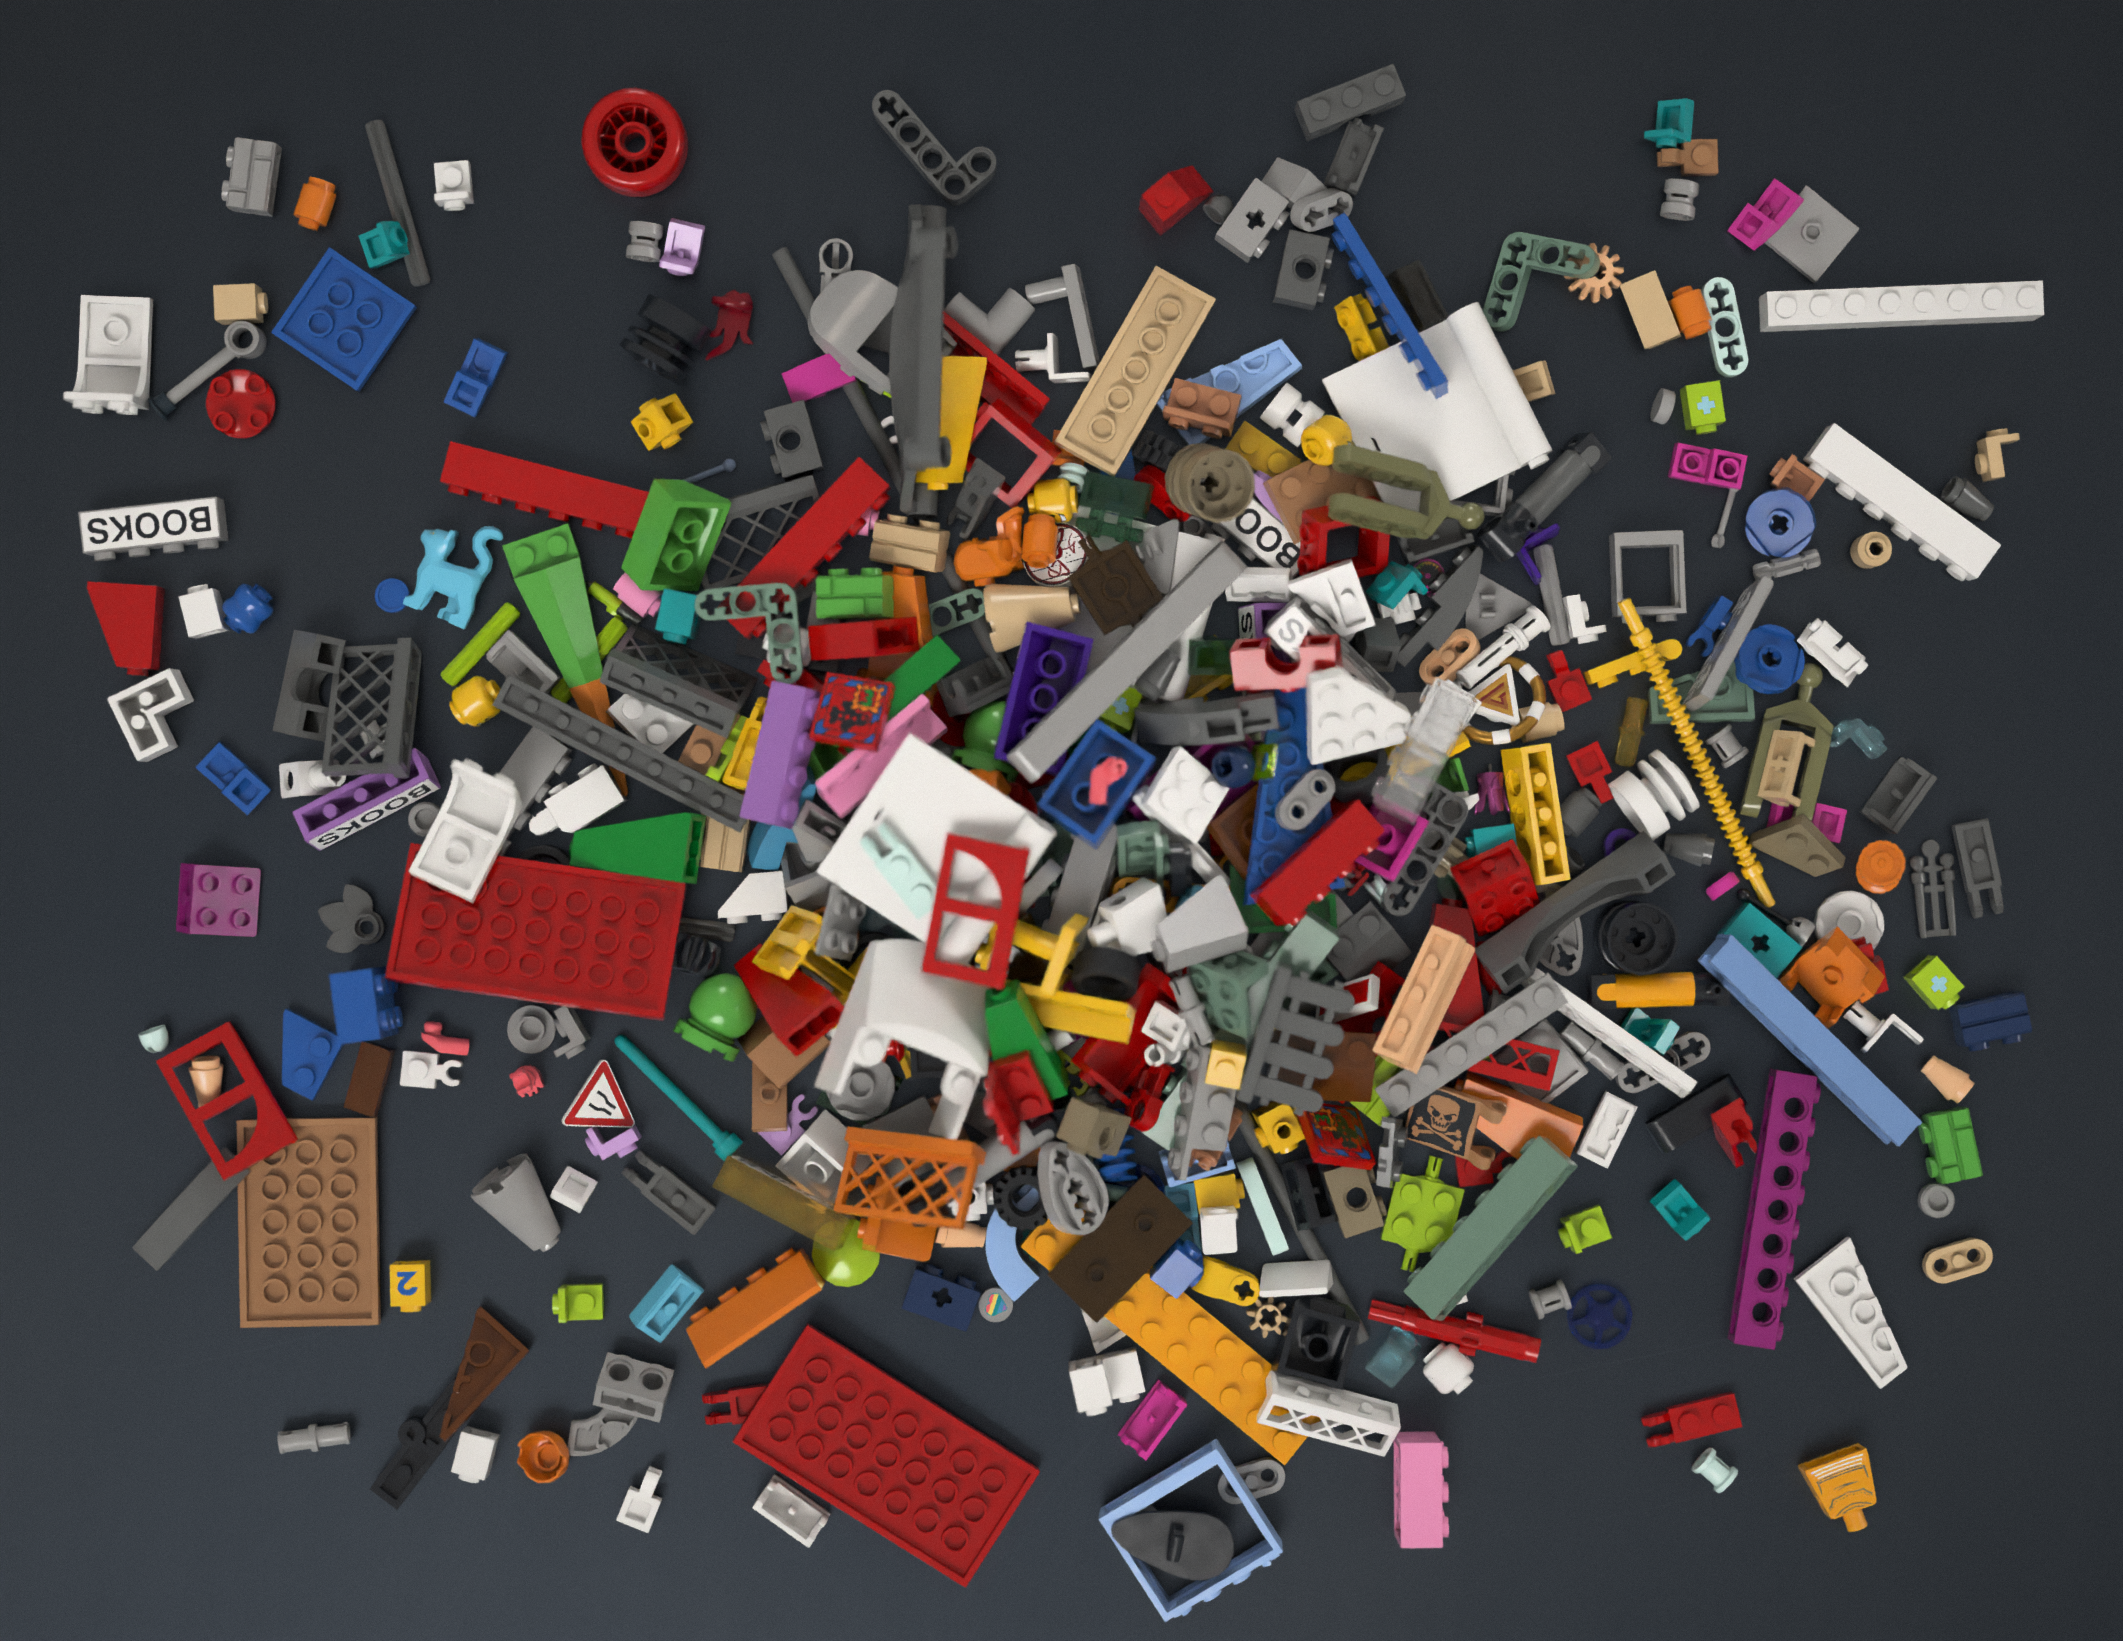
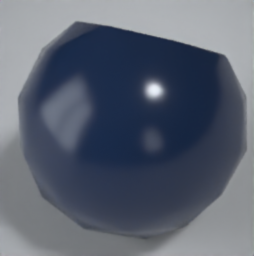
M1236 744L1228 745L1219 749L1214 756L1212 772L1220 785L1231 789L1240 788L1248 784L1254 776L1255 761L1247 748Z

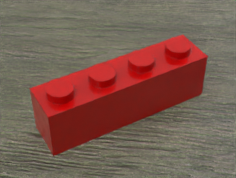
M1359 800L1347 802L1257 887L1250 896L1276 926L1288 924L1293 926L1307 914L1305 908L1313 900L1319 902L1331 891L1332 888L1329 885L1337 877L1340 879L1344 878L1356 867L1354 861L1361 854L1364 856L1368 855L1380 844L1377 838L1385 832V829Z

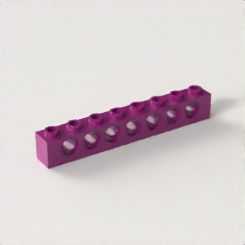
M1769 1069L1727 1338L1734 1344L1775 1350L1776 1341L1780 1342L1782 1339L1783 1321H1779L1781 1307L1785 1308L1787 1306L1789 1289L1785 1287L1787 1273L1791 1274L1794 1265V1254L1790 1253L1792 1239L1796 1240L1799 1233V1219H1795L1797 1205H1802L1805 1195V1187L1801 1185L1802 1173L1808 1170L1810 1163V1152L1806 1151L1808 1137H1813L1815 1131V1117H1811L1813 1103H1818L1821 1092V1085L1817 1083V1076L1811 1074ZM1795 1097L1798 1100L1799 1109L1794 1115L1788 1116L1785 1113L1784 1105L1788 1099ZM1791 1132L1794 1142L1789 1149L1782 1150L1779 1145V1138L1783 1133ZM1786 1166L1788 1178L1785 1182L1777 1184L1774 1180V1172L1778 1167ZM1775 1200H1780L1783 1204V1211L1778 1217L1771 1218L1768 1213L1769 1205ZM1775 1234L1778 1239L1776 1248L1772 1251H1765L1763 1248L1765 1237ZM1765 1268H1770L1773 1275L1772 1280L1766 1285H1759L1757 1279L1759 1272ZM1765 1302L1767 1305L1766 1315L1761 1319H1754L1752 1315L1753 1307L1757 1303Z

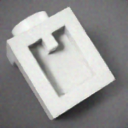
M463 160L434 163L436 182L435 202L440 207L444 206L446 211L465 209V204H474L470 162Z
M1580 594L1562 598L1570 639L1577 638L1578 644L1598 641V634L1607 632L1606 625L1585 627V622L1589 621V612L1586 602L1581 601Z
M1163 1000L1155 1001L1141 1031L1173 1052L1192 1048V1037L1185 1020L1180 1019L1178 1010Z

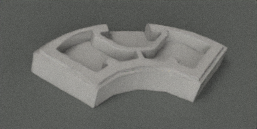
M603 1408L598 1414L587 1419L572 1420L568 1441L570 1456H587L608 1449L619 1442L632 1429L638 1417Z

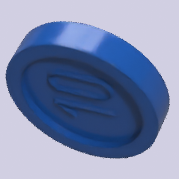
M395 578L385 579L375 590V601L382 610L389 613H397L407 607L403 604V600L406 596L410 595V591L401 580Z

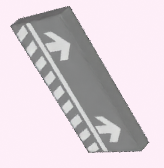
M1763 575L1743 590L1732 611L1731 619L1721 631L1712 652L1708 655L1683 702L1686 705V709L1690 712L1696 711L1713 699L1774 585L1773 580Z

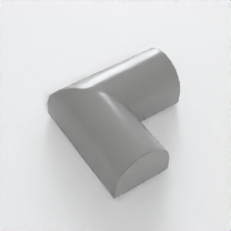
M1008 288L988 314L961 292L951 300L944 311L999 356L1032 316L1035 308L1015 290Z

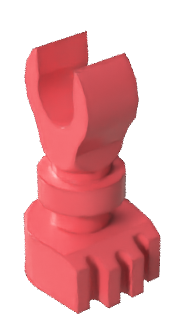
M532 1065L521 1066L509 1074L517 1093L522 1098L527 1096L526 1093L529 1097L534 1095L533 1092L535 1094L539 1093V1087L540 1089L545 1087L540 1071Z

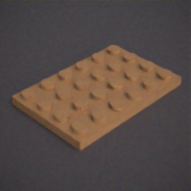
M377 1117L288 1118L287 1120L298 1138L296 1143L249 1167L251 1172L238 1185L240 1328L381 1324ZM257 1119L236 1120L237 1155L250 1141Z

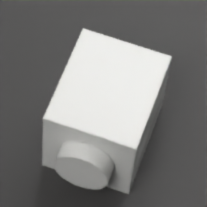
M208 584L190 587L187 589V595L179 596L189 637L198 639L230 630L223 620L226 614L222 610L223 601L220 590L209 589Z
M466 1426L461 1431L451 1472L459 1474V1479L470 1483H479V1479L485 1480L490 1475L500 1435Z

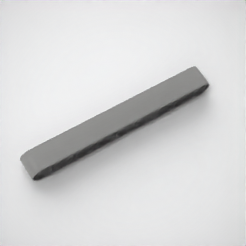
M1224 541L1218 543L1009 752L1006 758L1030 783L1035 781L1246 569V564Z

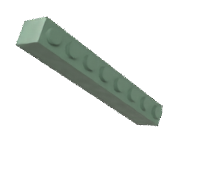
M1307 907L1305 908L1307 914L1293 926L1290 924L1284 925L1283 929L1286 931L1278 941L1273 939L1265 948L1262 956L1265 958L1264 960L1268 961L1270 973L1246 989L1252 1035L1248 1038H1243L1209 1024L1215 1039L1246 1045V1059L1277 961L1290 964L1293 975L1299 976L1301 970L1309 972V979L1339 940L1338 929ZM1284 996L1281 1007L1287 1009L1292 998ZM1186 1055L1181 1061L1183 1068L1176 1077L1170 1075L1164 1084L1163 1095L1160 1097V1100L1164 1102L1156 1124L1150 1130L1142 1132L1168 1151L1174 1148L1176 1139L1174 1121L1175 1117L1180 1115L1182 1106L1180 1088L1181 1084L1186 1082L1188 1073Z

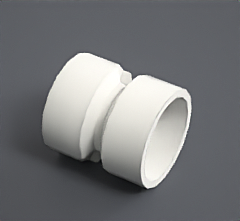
M1286 383L1260 416V419L1274 430L1282 428L1283 437L1298 447L1301 444L1303 430L1321 418L1325 411L1310 400L1303 402L1302 394L1289 383ZM1296 409L1302 414V417L1294 425L1287 419Z

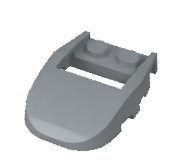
M849 271L834 278L814 301L808 314L810 335L825 354H830L841 365L840 369L848 376H855L868 384V388L880 395L884 391L891 394L890 373L885 376L857 351L893 309L898 287L868 271ZM943 328L942 356H949L956 348L957 342Z

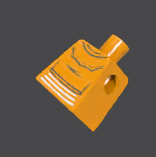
M1856 1443L1798 1465L1802 1476L1825 1515L1830 1519L1843 1516L1848 1532H1855L1868 1526L1862 1509L1876 1504L1877 1499L1869 1455L1864 1446Z

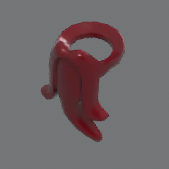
M731 290L722 297L712 296L711 303L719 308L716 328L709 337L717 338L724 332V338L720 346L708 353L706 356L707 361L729 351L735 345L739 333L745 344H754L748 336L753 310L750 294L748 292L740 294L736 290Z

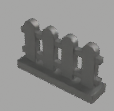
M1277 961L1244 1065L1240 1089H1237L1236 1096L1237 1100L1250 1104L1253 1095L1260 1097L1259 1104L1268 1106L1269 1100L1295 1107L1293 1111L1295 1115L1302 1116L1304 1110L1316 1112L1322 1107L1323 1099L1320 1092L1311 1089L1314 1077L1326 1079L1332 1075L1333 1064L1331 1060L1321 1055L1325 1044L1337 1046L1344 1039L1342 1028L1338 1024L1332 1023L1335 1011L1347 1013L1353 1009L1355 1001L1350 992L1343 990V982L1335 980L1334 986H1329L1308 979L1310 973L1303 970L1300 971L1299 976L1292 974L1293 970L1290 964ZM1284 996L1292 998L1289 1009L1281 1007ZM1301 1001L1326 1008L1323 1020L1299 1013L1298 1009ZM1274 1029L1281 1031L1278 1042L1271 1040ZM1290 1034L1316 1041L1313 1052L1288 1046ZM1263 1062L1271 1064L1268 1075L1260 1073ZM1280 1067L1305 1074L1302 1086L1278 1079L1277 1075Z

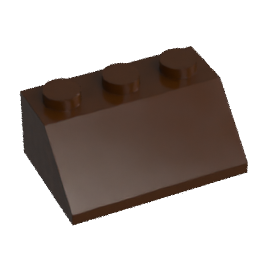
M1274 1029L1271 1040L1278 1042L1281 1031ZM1343 1031V1041L1337 1046L1325 1044L1321 1055L1331 1060L1333 1064L1332 1075L1326 1079L1314 1077L1311 1089L1320 1092L1323 1100L1371 1102L1375 1071V1052L1372 1050L1376 1044V1034L1371 1032ZM1290 1034L1287 1045L1312 1053L1316 1041ZM1268 1063L1267 1075L1270 1069V1063ZM1280 1067L1277 1075L1278 1079L1301 1086L1305 1077L1303 1073Z

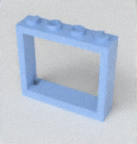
M1217 1438L1101 1507L1099 1510V1521L1165 1622L1181 1614L1184 1617L1192 1610L1191 1606L1201 1600L1204 1602L1211 1601L1221 1593L1223 1587L1230 1583L1236 1585L1243 1582L1251 1575L1250 1571L1260 1565L1263 1567L1271 1565L1272 1560L1279 1557L1280 1553L1283 1552L1281 1538ZM1218 1464L1265 1537V1540L1231 1559L1229 1566L1219 1576L1208 1580H1196L1168 1596L1149 1565L1131 1555L1113 1538L1111 1527L1116 1521L1137 1513Z

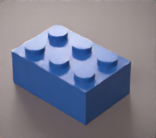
M1096 719L1037 804L1038 810L1097 850L1132 800L1136 790L1140 788L1156 765L1155 757ZM1110 757L1123 759L1127 764V771L1125 775L1108 786L1107 804H1090V778L1092 770Z
M387 966L329 975L339 1045L382 1039L399 1034L398 1027L403 1026V1016L400 1006H395L394 993L398 992V982L385 979Z

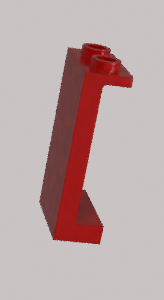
M1148 962L1140 971L1138 988L1135 995L1127 1000L1117 1001L1129 1004L1136 1010L1129 1044L1089 1037L1071 1059V1062L1081 1069L1077 1076L1093 1088L1097 1083L1100 1084L1101 1087L1097 1092L1113 1104L1118 1099L1127 1106L1131 1104L1132 1100L1125 1096L1123 1092L1146 1064L1144 1054L1146 1048L1158 1043L1141 1031L1155 1001L1163 1000L1178 1011L1180 1010L1173 990L1168 983L1171 979Z

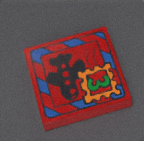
M827 672L809 738L814 742L878 752L896 687L893 683Z
M1323 1103L1322 1107L1316 1112L1304 1110L1302 1116L1297 1115L1313 1162L1371 1170L1376 1164L1357 1108Z

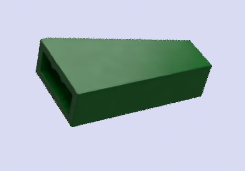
M684 812L574 831V838L569 845L570 865L696 884L706 815Z
M1019 980L1005 982L1004 989L999 990L991 987L985 990L984 1011L993 1061L1028 1050L1051 1099L1054 1100L1068 1095L1069 1074Z

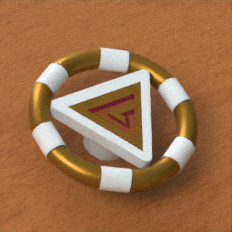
M1509 656L1497 666L1502 667L1468 693L1482 702L1476 714L1485 716L1492 722H1504L1515 727L1487 732L1476 729L1468 722L1463 729L1468 739L1488 745L1510 743L1526 735L1539 722L1546 703V691L1543 681L1529 663L1514 656ZM1512 669L1520 673L1531 685L1533 691V702L1526 718L1522 722H1520ZM1458 677L1453 681L1457 686L1463 688L1464 685L1459 681Z

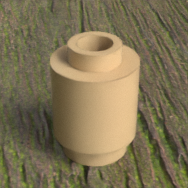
M1870 532L1859 536L1854 540L1850 549L1853 562L1865 569L1874 568L1886 563L1892 554V544L1889 538L1880 532ZM1871 544H1872V545L1874 546V548H1875V551H1876L1875 555H1873V554L1870 552V545H1871Z
M1546 702L1539 722L1531 731L1521 737L1522 742L1525 743L1555 736L1557 731L1564 730V718L1560 706L1557 703L1551 705L1549 702ZM1530 706L1518 709L1520 722L1526 718Z

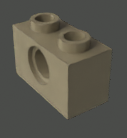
M1071 1098L1056 1137L1068 1142L1067 1149L1084 1156L1088 1154L1102 1159L1103 1154L1117 1156L1132 1118L1105 1105Z
M1336 1165L1321 1169L1344 1238L1384 1226L1382 1217L1387 1215V1211L1381 1195L1377 1197L1374 1195L1371 1184L1376 1183L1373 1169L1364 1170ZM1352 1188H1362L1365 1193L1362 1203L1358 1205L1349 1204L1347 1202V1193Z

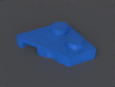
M289 1008L285 1009L283 1013L282 1085L313 1101L321 1090L344 1044H338V1037L335 1032Z

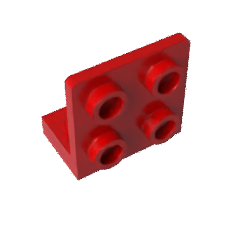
M1513 839L1450 867L1452 877L1467 902L1478 936L1499 930L1540 904L1530 868Z
M1028 1050L989 1062L988 1077L984 1078L987 1098L983 1099V1105L986 1115L989 1119L994 1118L997 1124L996 1130L999 1141L1003 1146H1008L1012 1156L1020 1154L1021 1122L1054 1111V1103Z

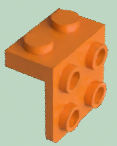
M877 1176L875 1185L868 1184L867 1189L871 1194L886 1182L883 1177ZM888 1190L876 1199L875 1202L880 1210H887L896 1203V1199L891 1190ZM861 1217L857 1238L863 1239L862 1250L927 1262L931 1258L937 1226L915 1227L908 1222Z

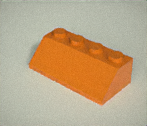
M792 1247L775 1258V1261L778 1263L767 1272L764 1267L760 1268L746 1278L749 1284L738 1291L735 1286L718 1297V1300L721 1302L710 1311L707 1306H704L689 1317L692 1323L688 1325L686 1331L705 1368H708L822 1290L826 1281L815 1269V1265L803 1247L796 1252Z

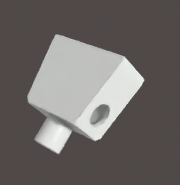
M1143 877L1101 902L1098 910L1102 924L1087 930L1088 939L1093 947H1101L1107 944L1109 948L1124 951L1132 956L1151 952V942L1155 940L1156 926L1167 917L1160 885Z

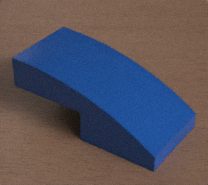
M475 338L461 370H458L455 374L444 403L476 417L503 366L508 352L479 338Z
M221 741L195 767L221 789L223 795L247 815L271 791V788Z

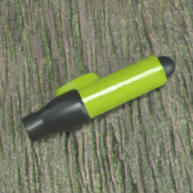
M596 581L586 582L587 592L606 605L608 613L620 620L630 621L636 626L641 624L644 618Z

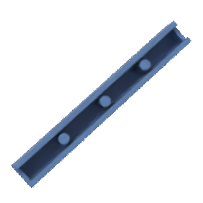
M1718 934L1715 937L1716 940L1697 961L1795 1057L1817 1076L1882 1142L1888 1145L1892 1141L1896 1146L1900 1147L1913 1130L1922 1124V1121L1731 934Z

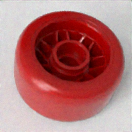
M624 88L607 94L591 108L582 129V150L589 168L605 187L624 196L645 197L664 190L679 176L687 159L688 137L678 112L665 98L647 89ZM642 138L645 140V147L637 153L628 151V144L632 139Z

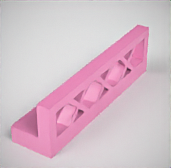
M921 694L886 723L878 752L855 749L815 782L820 797L841 820L865 800L909 733L915 735L928 745H932L947 732L945 724L931 710L929 700Z

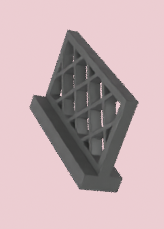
M813 473L726 498L732 504L725 519L726 524L720 532L711 558L726 564L730 569L724 579L710 583L705 571L702 579L704 590L722 588L741 582L751 572L736 565L743 550L747 548L764 558L772 550L777 539L784 537L780 533L789 516L798 521L801 519L800 516L792 513L797 501L812 496L815 504L820 499ZM792 502L789 510L780 506ZM775 508L786 514L777 532L759 522L766 509ZM759 512L756 520L746 516ZM741 517L753 524L744 541L726 532L733 519ZM756 526L774 535L766 553L747 544ZM723 536L742 545L733 563L715 554ZM733 569H735V570H737V571H739V572L742 573V574H739V575H735V576L730 577V575H731Z
M632 623L616 649H612L609 653L599 682L727 738L736 718L754 690L758 678L684 645L666 641L663 639V636ZM633 638L648 643V645L638 646ZM671 653L680 659L669 660L666 654ZM645 655H655L659 661L648 662ZM703 667L710 670L711 673L701 674L698 668ZM676 669H687L690 675L680 676ZM729 681H735L746 687L733 688ZM708 683H719L722 689L712 690Z
M398 638L397 644L344 647L339 674L333 673L322 763V773L324 776L392 773L395 778H409L422 652L412 638ZM394 655L393 664L383 673L374 666L383 656ZM360 657L364 661L351 674L344 670L345 658ZM371 668L378 677L363 689L356 680ZM386 683L390 687V695L378 704L370 695ZM350 685H353L360 693L345 706L340 701L341 693ZM368 699L375 708L360 721L352 712ZM383 714L387 718V726L375 736L367 726L379 715ZM349 715L357 724L341 737L337 733V725ZM364 730L372 739L356 752L348 743ZM379 745L384 750L383 763L368 764L363 758ZM344 747L353 754L343 765H333L334 756Z

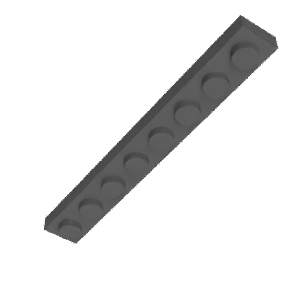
M511 675L507 676L492 706L741 833L747 819L739 817L744 795Z

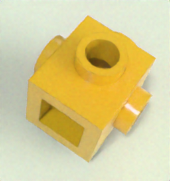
M676 393L660 400L652 398L639 407L641 413L631 421L648 451L661 445L665 450L677 444L682 439L679 434L693 423Z
M1271 1101L1268 1106L1263 1105L1251 1111L1258 1125L1253 1130L1261 1147L1268 1146L1274 1154L1280 1152V1154L1291 1152L1299 1146V1141L1305 1139L1298 1116L1293 1113L1294 1109L1292 1110L1289 1105Z

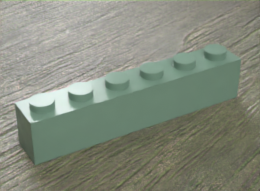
M1538 1136L1537 1139L1531 1138L1520 1150L1522 1156L1514 1165H1507L1497 1177L1499 1182L1491 1191L1489 1189L1484 1191L1475 1202L1477 1206L1469 1216L1465 1215L1456 1222L1452 1228L1454 1234L1446 1243L1444 1241L1440 1242L1431 1251L1430 1257L1432 1259L1424 1268H1417L1408 1278L1407 1282L1409 1285L1403 1292L1432 1320L1443 1321L1578 1167L1548 1138Z

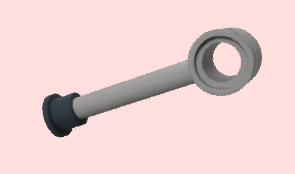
M241 320L232 323L226 329L224 335L226 347L169 392L163 391L154 399L149 397L147 399L149 404L166 421L169 419L167 415L177 408V402L233 358L253 359L260 356L267 345L264 331L247 321ZM250 331L253 341L249 347L242 349L239 345V337L242 333Z

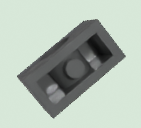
M1289 229L1273 302L1313 310L1316 302L1323 303L1327 282L1321 281L1323 268L1330 269L1334 249L1328 248L1330 238ZM1300 263H1307L1313 268L1314 275L1309 279H1302L1297 275L1295 267Z
M804 400L764 411L766 420L760 421L765 441L772 440L776 453L770 454V459L775 475L782 473V477L786 481L825 470ZM788 433H796L800 436V444L794 450H786L782 447V439Z

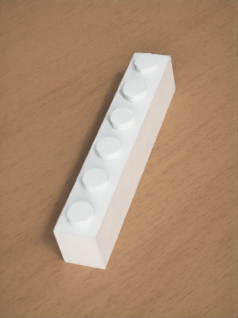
M1835 423L1826 427L1803 459V461L1809 464L1808 468L1823 479L1827 477L1837 485L1835 489L1839 494L1849 500L1855 498L1864 504L1863 510L1869 516L1879 521L1883 518L1892 525L1891 531L1903 540L1908 541L1910 538L1920 545L1918 550L1924 556L1933 561L1937 559L1948 566L1946 571L1960 581H1964V579L1968 581L1977 579L2001 546L1997 541Z

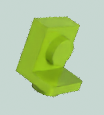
M1595 1205L1560 1218L1562 1228L1558 1229L1561 1242L1565 1249L1570 1247L1571 1251L1575 1254L1583 1252L1582 1249L1612 1238L1600 1205Z
M603 1283L561 1285L558 1288V1294H553L552 1296L553 1315L559 1316V1323H566L570 1320L604 1319Z

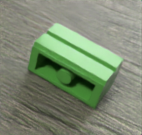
M862 568L861 575H849L848 569H828V576H817V618L827 620L893 618L894 600L892 596L894 595V582L892 576L882 575L881 568Z
M1958 1106L1922 1114L1923 1123L1918 1126L1922 1143H1928L1930 1157L1926 1158V1167L1931 1178L1935 1177L1936 1182L1941 1184L1983 1176L1969 1108Z

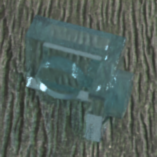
M1393 1326L1387 1340L1367 1361L1365 1369L1393 1389L1417 1362L1421 1344L1417 1342L1411 1333Z

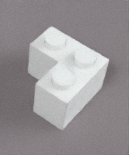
M172 668L107 698L136 760L148 762L178 747L164 715L194 701L180 670Z
M1136 1347L1069 1362V1373L1078 1413L1086 1411L1087 1416L1098 1415L1107 1411L1106 1406L1113 1405V1399L1119 1398L1120 1403L1130 1402L1139 1399V1393L1146 1392Z

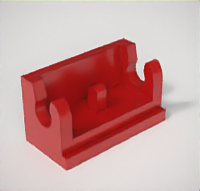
M1738 1098L1710 1115L1716 1140L1735 1168L1740 1167L1744 1164L1741 1153L1737 1151L1738 1144L1745 1142L1749 1144L1750 1149L1754 1153L1757 1152V1143L1750 1133L1753 1131V1123L1745 1110L1744 1102L1741 1098Z

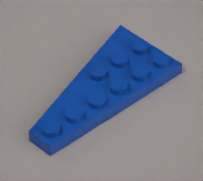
M1307 687L1300 688L1295 692H1281L1280 689H1271L1274 694L1279 728L1265 730L1243 905L1255 904L1256 902L1250 894L1332 817L1330 800L1303 829L1295 831L1286 830L1279 825L1275 816L1277 804L1303 774L1317 769L1324 770L1323 763L1312 765L1307 757ZM1316 781L1314 784L1316 792L1321 793L1323 790V785L1320 781ZM1294 806L1292 808V815L1298 819L1301 811L1297 806ZM1337 877L1329 886L1332 889L1345 887L1344 878L1340 879Z

